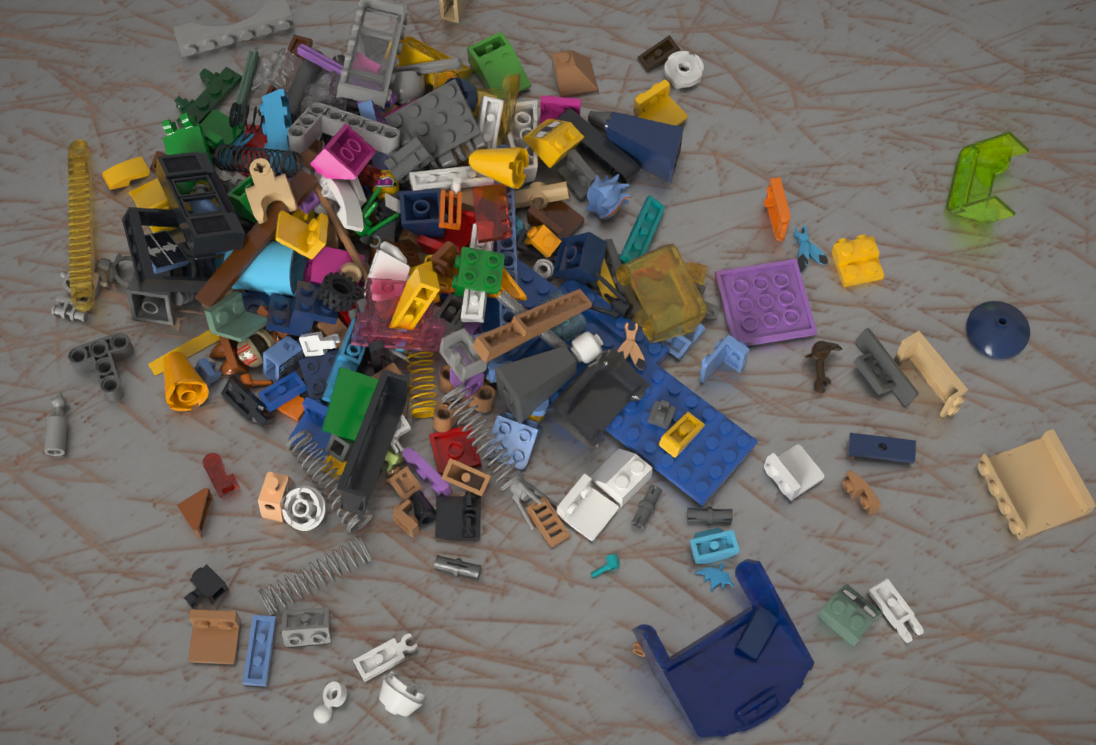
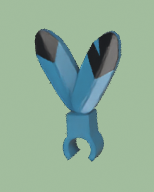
M243 131L232 145H245L254 136V132H249L245 135V131ZM230 149L226 153L227 164L230 163ZM224 151V152L221 154L220 157H221V162H222L223 166L226 167L225 159H224V156H225V151Z
M803 225L802 231L804 233H799L797 227H795L794 236L800 243L797 258L799 269L804 270L807 267L809 255L819 264L827 265L828 259L826 255L809 242L807 227Z

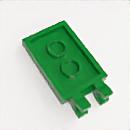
M189 113L180 115L184 127L178 130L174 121L171 122L168 119L161 122L167 134V137L162 138L167 155L206 152L213 166L203 128L200 125H195L194 115L189 116ZM198 181L175 184L180 195L191 194L193 187Z

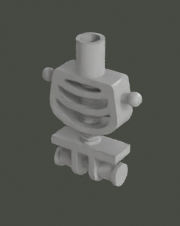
M87 257L82 269L71 267L68 273L65 271L60 273V276L64 278L62 285L67 294L72 298L57 295L55 299L58 305H53L52 315H61L64 319L70 316V319L73 321L77 319L82 320V322L87 321L88 312L92 311L90 303L80 300L97 298L100 294L101 286L108 287L109 285L107 281L102 282L100 274L95 272L99 263L97 259Z

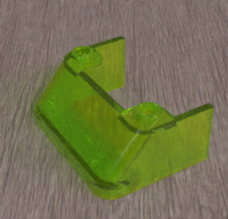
M1010 131L962 148L958 154L946 209L954 216L985 224L1014 217L1015 212L996 195L991 196L995 175L1008 170L1011 158L1028 153L1029 149Z

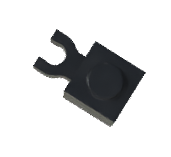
M206 564L203 568H198L192 574L190 582L195 590L185 596L184 599L192 609L203 598L213 605L229 588L225 581Z

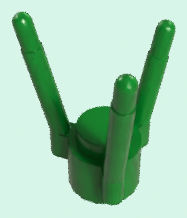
M377 187L362 210L364 229L362 232L355 231L361 237H364L366 234L371 236L376 230L400 215L395 213L371 228L373 223L368 217L378 205L374 200L381 191V187Z

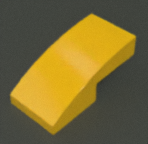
M142 156L126 160L102 172V176L110 190L129 186L130 180L147 177L150 174V170Z

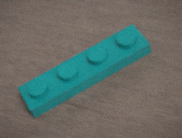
M651 195L646 197L619 259L634 270L640 267L666 206Z

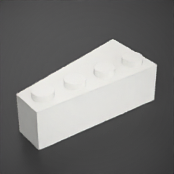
M537 100L503 104L499 126L504 145L510 148L521 147L528 151L529 166L524 168L523 174H527L524 183L535 182L538 168L537 154L522 139L537 127Z

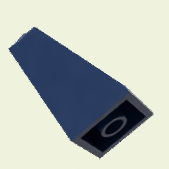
M612 112L611 119L606 120L605 137L638 164L639 168L672 183L681 151L684 127Z

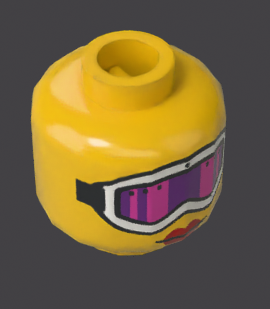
M381 170L373 178V193L377 187H381L377 197L380 201H385V193L392 196L398 192L400 182L395 179L390 170Z

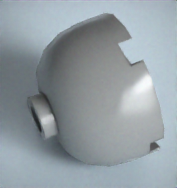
M415 71L394 73L396 74L394 85H389V89H392V93L397 95L396 104L403 106L423 97L426 88L424 75L421 74V77L417 76Z

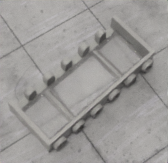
M359 0L344 67L338 84L337 98L345 97L362 102L372 100V104L382 106L383 109L385 102H390L392 89H389V85H394L396 76L392 71H397L399 58H396V54H401L403 43H399V40H404L406 28L402 27L403 24L407 25L409 13H406L407 4L390 0Z

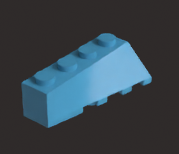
M278 89L262 96L263 103H260L261 115L265 116V123H262L263 134L267 135L268 143H265V148L289 151L288 129L292 126L290 101L285 90ZM290 154L291 166L287 173H289L291 170H294L295 167V158L293 154ZM271 156L270 165L272 166L273 157ZM278 156L276 158V168L278 166ZM289 156L286 158L285 161L286 171L290 164Z

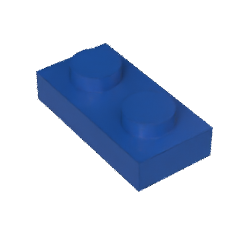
M296 371L260 391L258 395L269 412H272L305 392L307 387Z

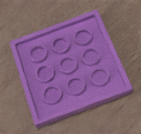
M797 259L715 271L714 276L730 335L736 340L743 341L747 346L816 335L817 329Z

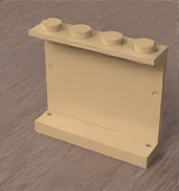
M1054 429L1045 431L1038 440L989 458L985 453L978 461L980 474L985 476L990 493L995 495L1001 513L1007 517L1009 528L1013 534H1016L1018 540L1090 514L1096 507L1093 498Z

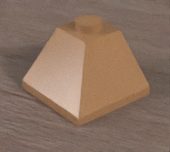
M573 50L552 53V70L560 97L568 98L599 92L590 58Z

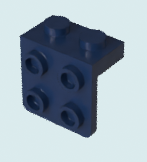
M328 349L325 355L304 356L303 359L299 360L310 399H322L328 376L339 349Z

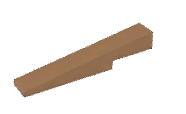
M581 289L575 290L513 317L510 323L477 336L473 349L484 363H487L591 308L592 302Z

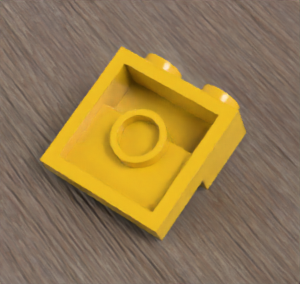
M866 234L857 236L855 240L850 241L847 238H842L833 245L831 253L843 287L883 280L885 275L878 258L880 253L874 236L868 237Z

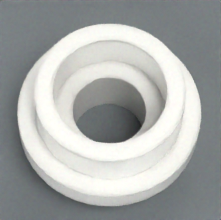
M543 258L536 261L533 270L544 279H548L553 274L554 265L550 260ZM545 265L548 271H542L541 266Z

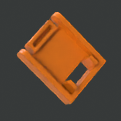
M770 178L769 186L766 187V199L763 200V203L768 209L775 239L777 241H784L791 215L781 178Z

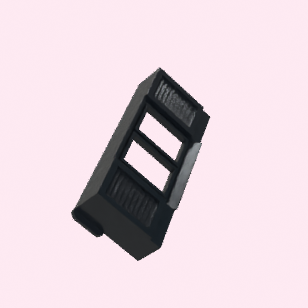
M206 152L157 156L156 176L195 260L214 258L217 252L243 249L245 232ZM207 180L212 190L209 192L180 195L175 183ZM215 198L221 210L189 214L184 202Z

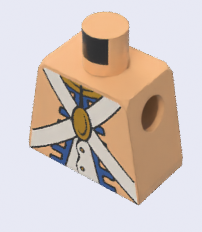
M267 472L258 499L262 518L284 522L282 509H284L286 495L295 488V482L290 476Z

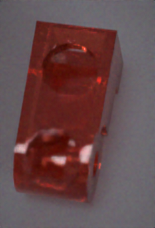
M210 453L204 457L203 467L220 498L240 488L233 473L229 476L226 475L225 465L219 454Z

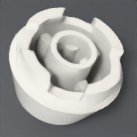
M300 486L286 495L287 498L282 513L286 522L293 528L300 531H308L318 526L324 519L327 505L323 496L315 488Z
M391 671L388 677L383 679L379 700L390 713L408 717L423 705V699L426 694L423 693L424 690L410 679L409 681L404 678L399 679L400 674Z

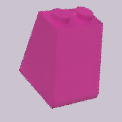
M324 246L312 260L308 258L304 282L321 285L324 277L327 274L329 275L330 272L334 274L339 272L340 274L341 266L349 262L353 263L347 251ZM358 254L364 264L365 255ZM362 278L356 286L364 287L365 283L362 282Z

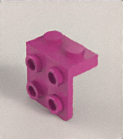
M541 95L539 125L547 119L555 120L566 108H570L580 115L581 99Z

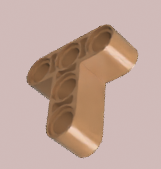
M449 365L443 366L439 371L438 387L446 394L456 388L450 383L451 367ZM484 383L471 396L474 399L457 414L475 405H479L475 409L478 412L488 413L492 411L495 401L494 388ZM463 396L460 400L456 402V404H454L451 407H454L466 401L469 398L467 396ZM456 399L447 403H443L441 400L436 406L433 417V427L436 431L441 433L449 431L462 416L452 417L454 412L461 406L447 410L449 405Z

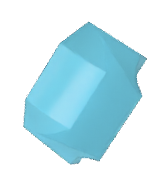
M719 527L697 532L694 539L689 541L695 564H708L728 559L740 551L734 530L723 531Z

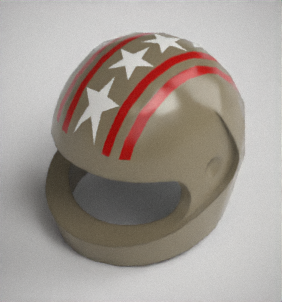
M263 328L250 335L247 340L237 344V355L240 361L249 367L263 365V353L268 348L263 343L261 337L265 339L269 348L276 344L272 336Z

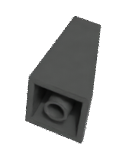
M174 269L157 273L155 276H174ZM134 272L126 289L132 319L174 325L173 292L140 291Z
M566 346L495 368L498 392L519 424L527 419L536 408L549 399L577 373L576 364L578 359L574 352H569Z

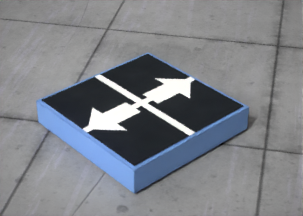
M166 230L145 235L154 274L187 266L189 259Z

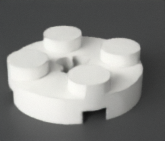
M678 51L668 57L664 67V74L674 88L691 87L701 82L704 65L701 58L696 54L693 56L688 51ZM681 67H684L685 69L689 70L683 72L681 71Z

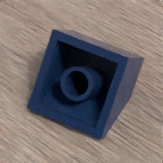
M441 189L399 191L402 227L418 236L423 235L429 238L444 237V228H439Z
M591 232L562 238L552 277L568 281L574 280L579 283L598 281L599 279L594 275V272L601 274L607 242Z

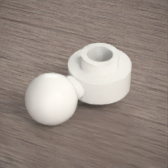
M330 682L323 691L324 704L318 705L313 713L317 722H328L332 717V707H339L345 702L347 689L343 684Z

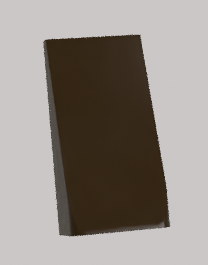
M669 35L637 58L649 72L664 65L671 54L681 50Z

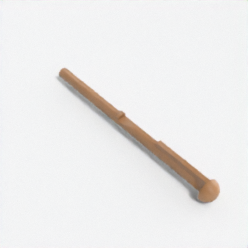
M318 183L314 190L353 263L360 267L361 278L366 283L370 270L367 265L364 266L348 236L347 229L343 227L329 199L322 196V187ZM388 301L375 302L374 310L377 313H385L389 309Z

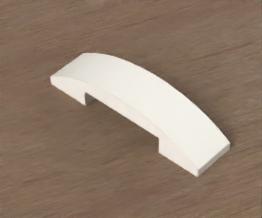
M315 171L314 174L321 187L328 184L341 209L337 215L344 228L362 232L364 229L362 211L358 198L351 186L344 179H328Z

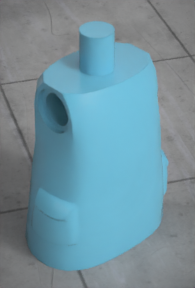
M276 240L270 241L232 288L265 292L269 296L274 294L293 297L297 281H304L307 257ZM233 250L226 252L224 259H215L216 270Z

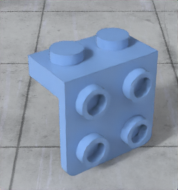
M728 335L724 340L720 339L714 347L715 351L711 355L707 354L701 362L700 382L704 384L722 362H725L741 374L746 368L750 351L748 346L731 335Z
M511 411L497 415L491 435H498L488 443L487 447L499 441H502V444L486 457L507 448V451L496 461L511 455L512 458L505 464L517 463L516 468L525 469L528 465L536 437L541 435L543 426L538 425V421L529 418L519 424ZM493 446V447L489 448L488 450H486L485 454L488 453V452H489L492 448H494L495 446Z

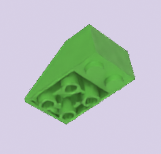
M502 32L467 47L469 64L492 96H496L500 100H506L531 87V83L511 44Z

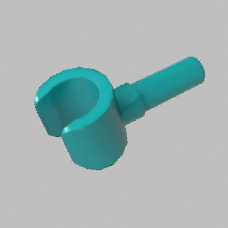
M617 554L608 555L606 557L607 564L591 572L592 577L594 578L608 570H617L620 566Z

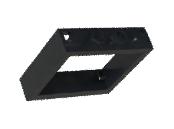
M128 208L122 218V223L140 291L198 293L217 271L215 257L197 260L201 277L155 276L142 226L180 228L172 210Z

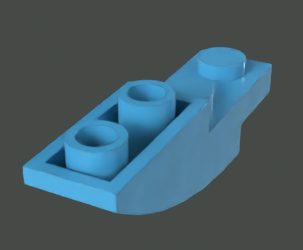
M355 318L351 320L328 376L322 400L330 401L340 367L356 372L373 326Z

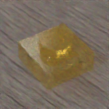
M687 261L683 278L703 286L708 266Z

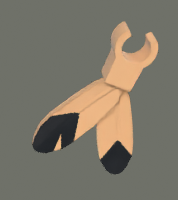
M626 323V340L615 353L612 364L614 367L622 365L630 354L634 365L638 369L643 370L645 368V359L635 342L638 325L636 323L635 330L630 331L628 330L629 324Z

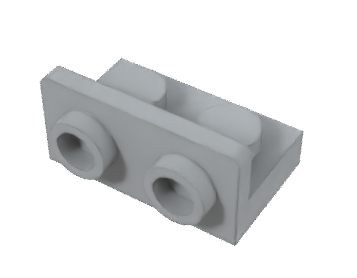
M329 607L283 611L282 636L284 646L292 647L330 643Z

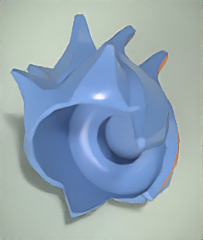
M619 174L611 179L606 175L602 181L596 175L595 181L587 192L590 204L585 209L597 213L600 219L606 220L613 217L623 204H629L630 202L625 199L632 197V194L623 193L627 191L626 187H629V184H616Z

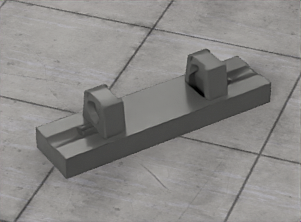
M605 239L604 241L607 242L604 259L616 290L628 298L629 303L633 304V310L628 316L632 320L640 309L637 302L642 297L640 289L631 288L624 270L626 263L619 259L620 254H618L613 240Z

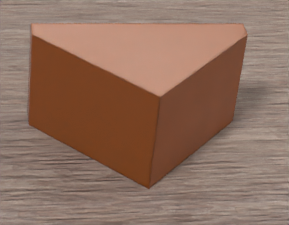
M203 488L177 505L198 538H202L213 498L208 488Z

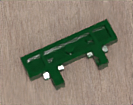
M225 67L220 74L218 72L213 74L204 68L199 75L202 81L208 82L206 84L207 88L195 101L192 99L189 102L186 98L182 99L179 95L174 100L177 105L176 107L180 109L181 114L189 113V116L194 115L195 122L201 124L241 83L242 75L228 67ZM179 117L176 120L177 124L183 128L184 125Z

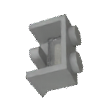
M465 328L443 337L439 351L462 384L469 378L485 371L487 363H484L473 349L474 337L468 334Z

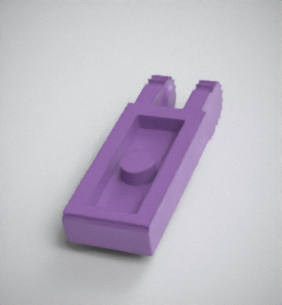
M409 447L404 449L402 456L406 464L410 468H417L415 470L416 473L423 480L427 478L432 483L430 485L431 488L438 495L442 493L444 496H450L452 494L450 484L441 479L442 476L414 449Z

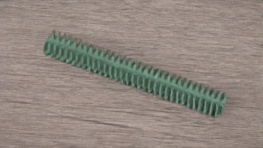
M249 51L236 98L238 105L242 104L239 118L241 120L244 117L245 107H247L246 103H248L247 99H249L248 95H250L256 65H258L260 57L258 51Z

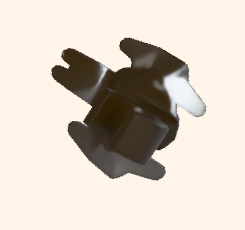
M818 341L813 345L811 353L805 356V358L812 357L816 360L817 379L814 382V389L817 393L821 394L826 391L822 387V382L824 385L832 383L828 377H825L823 360L829 356L832 350H843L839 344Z

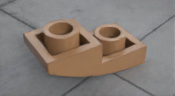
M852 470L847 471L842 481L845 491L850 493L852 499L860 496V503L864 510L867 509L869 516L878 513L881 503L874 491Z

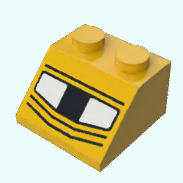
M547 119L522 139L551 168L567 156L569 151L576 148L584 136L571 122Z

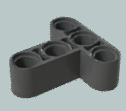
M122 332L115 333L76 346L69 351L68 359L77 372L85 373L95 369L100 388L107 400L117 402L123 398L125 392L116 362L129 358L134 352V347L127 334ZM116 387L114 390L109 391L110 388Z

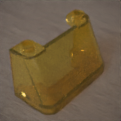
M674 244L663 245L618 267L616 271L618 281L624 286L632 285L647 315L642 330L650 343L692 333L705 317V302Z

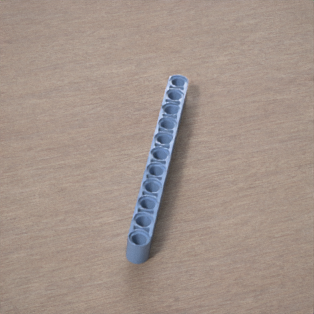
M499 145V146L496 147V148H510V147L507 146V145ZM495 181L497 252L504 255L503 267L518 284L514 189ZM499 301L500 326L507 324L506 320H512L516 316L514 315L515 312H510L504 304L502 305L503 301L501 303ZM520 345L507 351L506 353L513 354L517 352L520 348Z

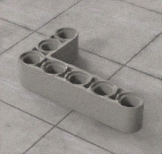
M313 103L288 129L289 149L298 153L305 152L322 132L334 136L346 123L376 151L389 154L394 150L398 151L400 149V131L395 127L323 103Z

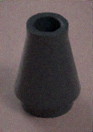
M422 491L413 493L411 499L415 518L423 526L433 523L436 520V510Z

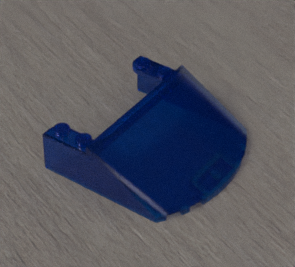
M746 559L739 563L735 569V577L751 607L669 657L652 626L641 624L632 629L652 666L651 670L698 737H724L739 731H747L767 721L791 701L790 698L797 689H801L804 684L803 680L808 671L812 670L815 663L760 561ZM761 606L779 620L757 659H753L735 645L757 607Z

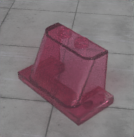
M367 278L365 311L357 312L351 335V345L368 346L373 341L383 339L385 348L438 352L445 330V319L434 318L433 300L413 330L389 328L407 281Z

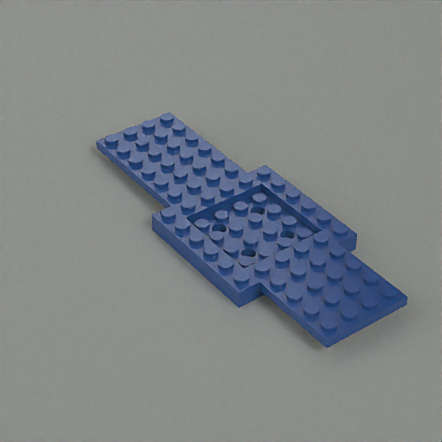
M496 241L494 242V245H493V252H497V242H496ZM517 258L518 286L527 296L526 301H518L527 311L578 289L582 290L592 302V305L613 311L610 303L583 283L566 280L558 289ZM442 293L440 295L442 303H444L449 293ZM487 297L482 326L483 332L500 327L499 301L496 298ZM587 309L572 317L571 319L578 326L577 330L581 331L582 334L586 331L592 333L593 336L598 334L603 342V345L600 346L602 354L588 364L583 361L576 364L577 373L548 399L550 408L546 414L584 444H587L603 428L701 506H704L755 448L758 440L660 367L669 355V348L639 325L638 332L635 335V342L644 356L645 368L643 370L638 369L634 365L630 354L623 364L618 367H614L612 362L604 361L603 357L607 354L614 357L619 347L626 340V323L629 324L628 330H635L636 323L628 317L623 319L619 316L618 319H615L610 315ZM557 326L551 328L552 332L570 346L568 350L572 352L570 349L573 347L572 341L577 337L571 334L564 336ZM538 335L521 344L517 352L513 354L504 353L496 358L499 363L510 360L515 362L553 350L554 346L551 347L549 343L547 344V341L545 342L546 338L543 340ZM582 383L587 386V389L585 391H578L575 386ZM655 400L659 402L664 400L670 402V406L676 407L669 429L687 412L705 424L702 430L676 458L659 446L662 436L668 429L648 423Z

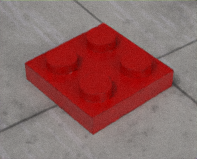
M462 426L450 429L447 432L429 434L437 471L441 476L450 458L474 469L482 467L480 456L476 453L478 450L477 445L471 446L475 441V437L467 439V436L473 429L462 432V429L465 427Z

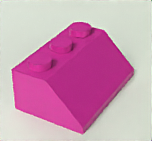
M345 123L310 165L325 178L354 180L375 154L376 150Z

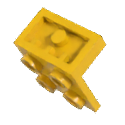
M281 210L278 213L275 239L282 245L312 260L326 245L329 216L321 212L308 225Z

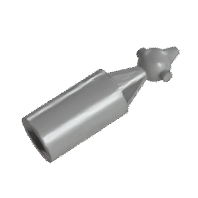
M58 392L54 399H50V403H53L55 409L47 419L44 453L50 456L65 454L68 420L62 408L68 406V402H66L62 392Z

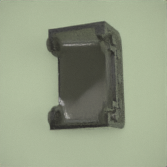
M611 348L601 352L597 358L589 362L548 406L545 413L585 446L596 448L604 441L603 430L629 402L634 400L636 402L640 401L646 395L645 390L649 387V384L615 348Z

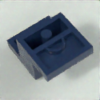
M298 280L292 298L271 294L266 330L301 336L302 334L310 333L314 320L335 325L338 312L335 311L334 307L332 310L329 309L330 305L328 304L325 306L323 304L324 300L320 301V295H318L320 285Z

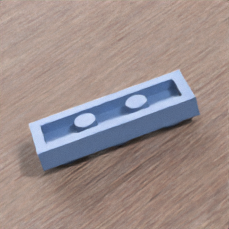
M252 616L242 682L244 685L265 687L268 685L277 623L276 616Z

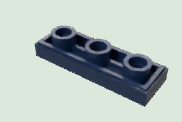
M859 433L849 434L848 456L913 464L915 462L916 440Z

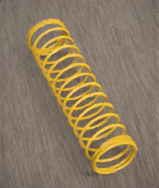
M427 309L425 311L426 314H424L419 320L428 321V323L417 324L416 326H423L431 323L430 320L424 319L430 315V310ZM428 327L414 328L411 333H427V331L415 332V330L428 329ZM429 335L412 338L406 337L408 340L405 345L409 347L406 350V354L409 355L406 360L410 363L407 366V370L410 371V374L434 372V368L409 369V366L412 364L419 366L431 365L434 363L433 360L425 359L415 362L408 360L410 357L424 358L432 356L433 352L430 351L409 354L408 350H424L433 347V345L429 343L413 346L407 345L408 341L423 342L431 340L432 337ZM429 337L428 339L416 340V338ZM429 345V347L417 348V346ZM430 353V355L418 356V354ZM426 361L430 362V363L419 364V362H426ZM420 370H431V371L419 372ZM434 376L410 377V383L413 381L427 382L436 378ZM410 384L409 386L412 388L409 391V394L412 395L410 402L414 404L410 408L411 416L414 418L433 417L434 407L412 408L416 405H436L437 401L427 400L414 403L412 399L415 397H435L437 393L425 392L414 395L411 391L414 389H433L436 385L423 384L414 387ZM423 386H433V387H427V388H420V387H423ZM426 394H434V395H429V396H420V395H426Z

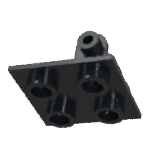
M470 491L465 492L464 496H436L435 539H480L481 496H474V493Z

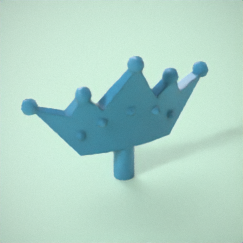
M720 564L718 570L708 567L701 571H696V574L705 575L704 582L710 579V591H713L720 583L722 588L727 583L734 586L729 573L722 571L724 568L722 564Z

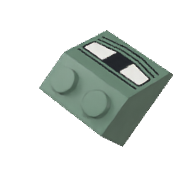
M846 584L825 604L818 618L854 647L883 613L851 586Z

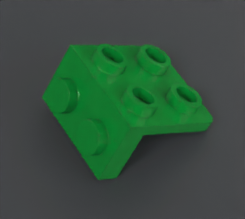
M213 110L201 124L195 122L196 126H202L208 149L212 152H215L220 145H232L242 132L245 131V128L240 129L238 127V123L236 127L230 128L229 116L218 110ZM225 147V148L222 150L221 154H222L228 147Z
M462 246L460 256L456 255L454 268H458L457 275H453L451 287L455 288L454 296L463 297L465 289L498 294L501 289L504 255L498 252Z

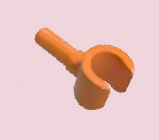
M251 374L240 376V381L249 390L257 385H271V380H252Z

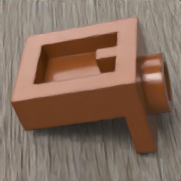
M449 241L431 257V260L435 265L434 270L440 276L445 275L452 279L454 274L450 268L455 263L456 255H460L454 244Z

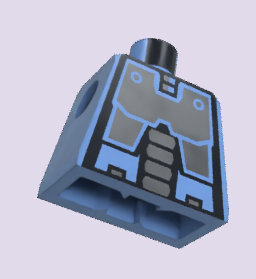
M286 336L263 353V374L273 383H276L300 367L299 360L303 359V349L300 340L297 339L295 341L290 336Z

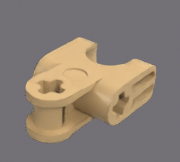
M259 158L254 160L249 167L254 186L246 188L245 191L258 223L261 224L268 220L266 210L268 205L274 201L284 202L290 212L298 210V205L286 174L276 177L275 172L266 159Z

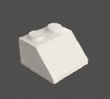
M618 449L590 478H592L591 482L622 508L651 479L652 467L637 454Z

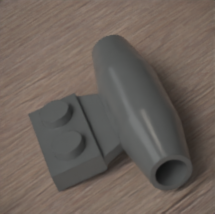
M305 58L298 67L286 92L290 101L292 120L293 114H296L297 119L309 101L334 107L337 101L336 95L340 77L329 71L321 73L322 67Z

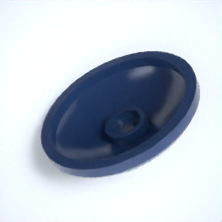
M988 301L976 306L971 311L966 321V334L972 346L980 353L991 358L1007 359L1018 355L1024 350L1030 339V326L1024 314L1013 305L1002 301Z

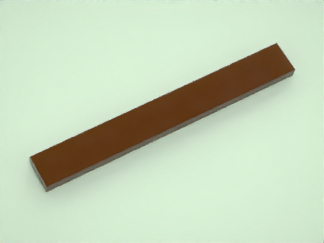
M300 170L290 182L298 207L319 183L317 178L303 170ZM274 201L266 211L268 220L261 224L257 222L244 237L243 249L233 250L195 296L196 300L208 308L221 301L276 235L278 213L283 210L292 215L295 211L290 212L287 205L282 201Z

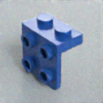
M306 397L302 403L305 413L288 440L300 431L309 430L311 435H313L312 440L299 449L303 450L310 443L317 441V446L309 454L318 448H323L322 453L317 458L322 455H329L325 449L332 434L321 431L328 407L319 399L314 398L312 400ZM308 433L298 437L295 441L292 442L291 445L297 444ZM315 444L309 446L305 450V452L311 449ZM321 450L315 452L313 456L318 454Z

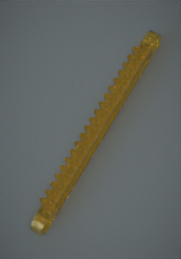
M75 140L69 145L67 157V171L69 175L68 224L70 227L68 228L70 234L69 279L71 282L69 285L72 304L76 310L85 312L90 310L95 304L91 150L86 141ZM78 148H85L82 153H75ZM83 296L88 297L85 303H77L79 298Z

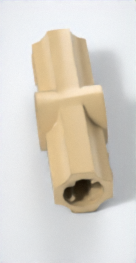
M567 181L550 185L534 182L530 184L528 189L514 191L515 209L532 205L537 209H542L547 206L548 202L570 198Z

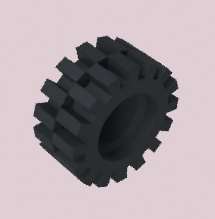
M330 272L329 275L327 274L318 289L320 301L324 300L323 304L325 306L328 304L330 305L329 309L332 310L334 307L337 312L340 309L342 312L351 310L360 295V287L356 286L358 283L356 281L352 282L353 278L351 276L349 278L345 277V273L340 275L339 272H335V274Z

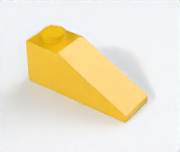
M418 266L416 267L405 285L389 325L390 331L405 336L410 335L440 290L437 273Z

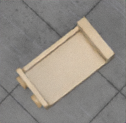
M917 331L902 340L894 361L900 366L909 360L945 403L939 415L942 418L948 414L953 416L961 409L959 406L966 400L964 397L968 389L924 335Z

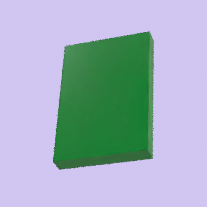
M340 367L321 431L355 441L379 379Z

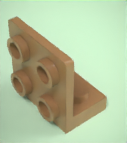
M190 609L189 620L193 624L188 657L189 662L235 664L241 622L237 612Z

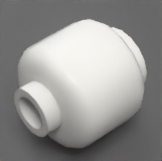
M586 331L572 341L573 347L570 349L576 355L579 363L583 361L588 364L602 354L600 346L603 345V342L598 334L593 336L592 333Z

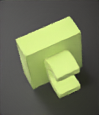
M392 447L389 448L385 461L389 463L387 472L404 461L402 453L395 454Z

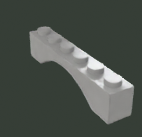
M273 0L267 2L253 16L235 24L205 26L190 22L175 26L173 30L181 56L184 57L281 30H287L294 27V22L287 0Z

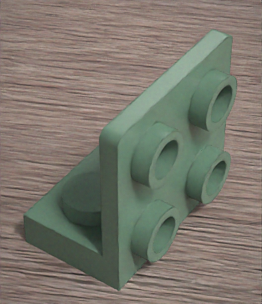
M236 291L205 310L210 333L236 340L237 342L247 340L250 335L262 329L267 323V317L246 312L242 294Z

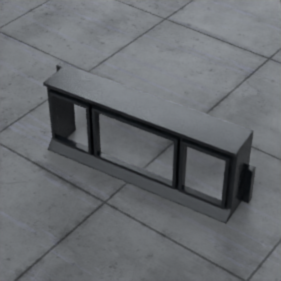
M382 370L337 486V490L341 492L340 509L357 514L359 520H363L408 400L410 373L406 372L405 376L391 371Z

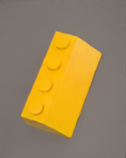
M410 35L404 36V40H399V43H403L401 54H396V58H399L398 67L452 59V57ZM391 41L389 43L388 49L384 57V59L387 61L392 44ZM462 63L461 69L423 75L426 85H434L439 88L450 78L458 77L467 80L474 69Z

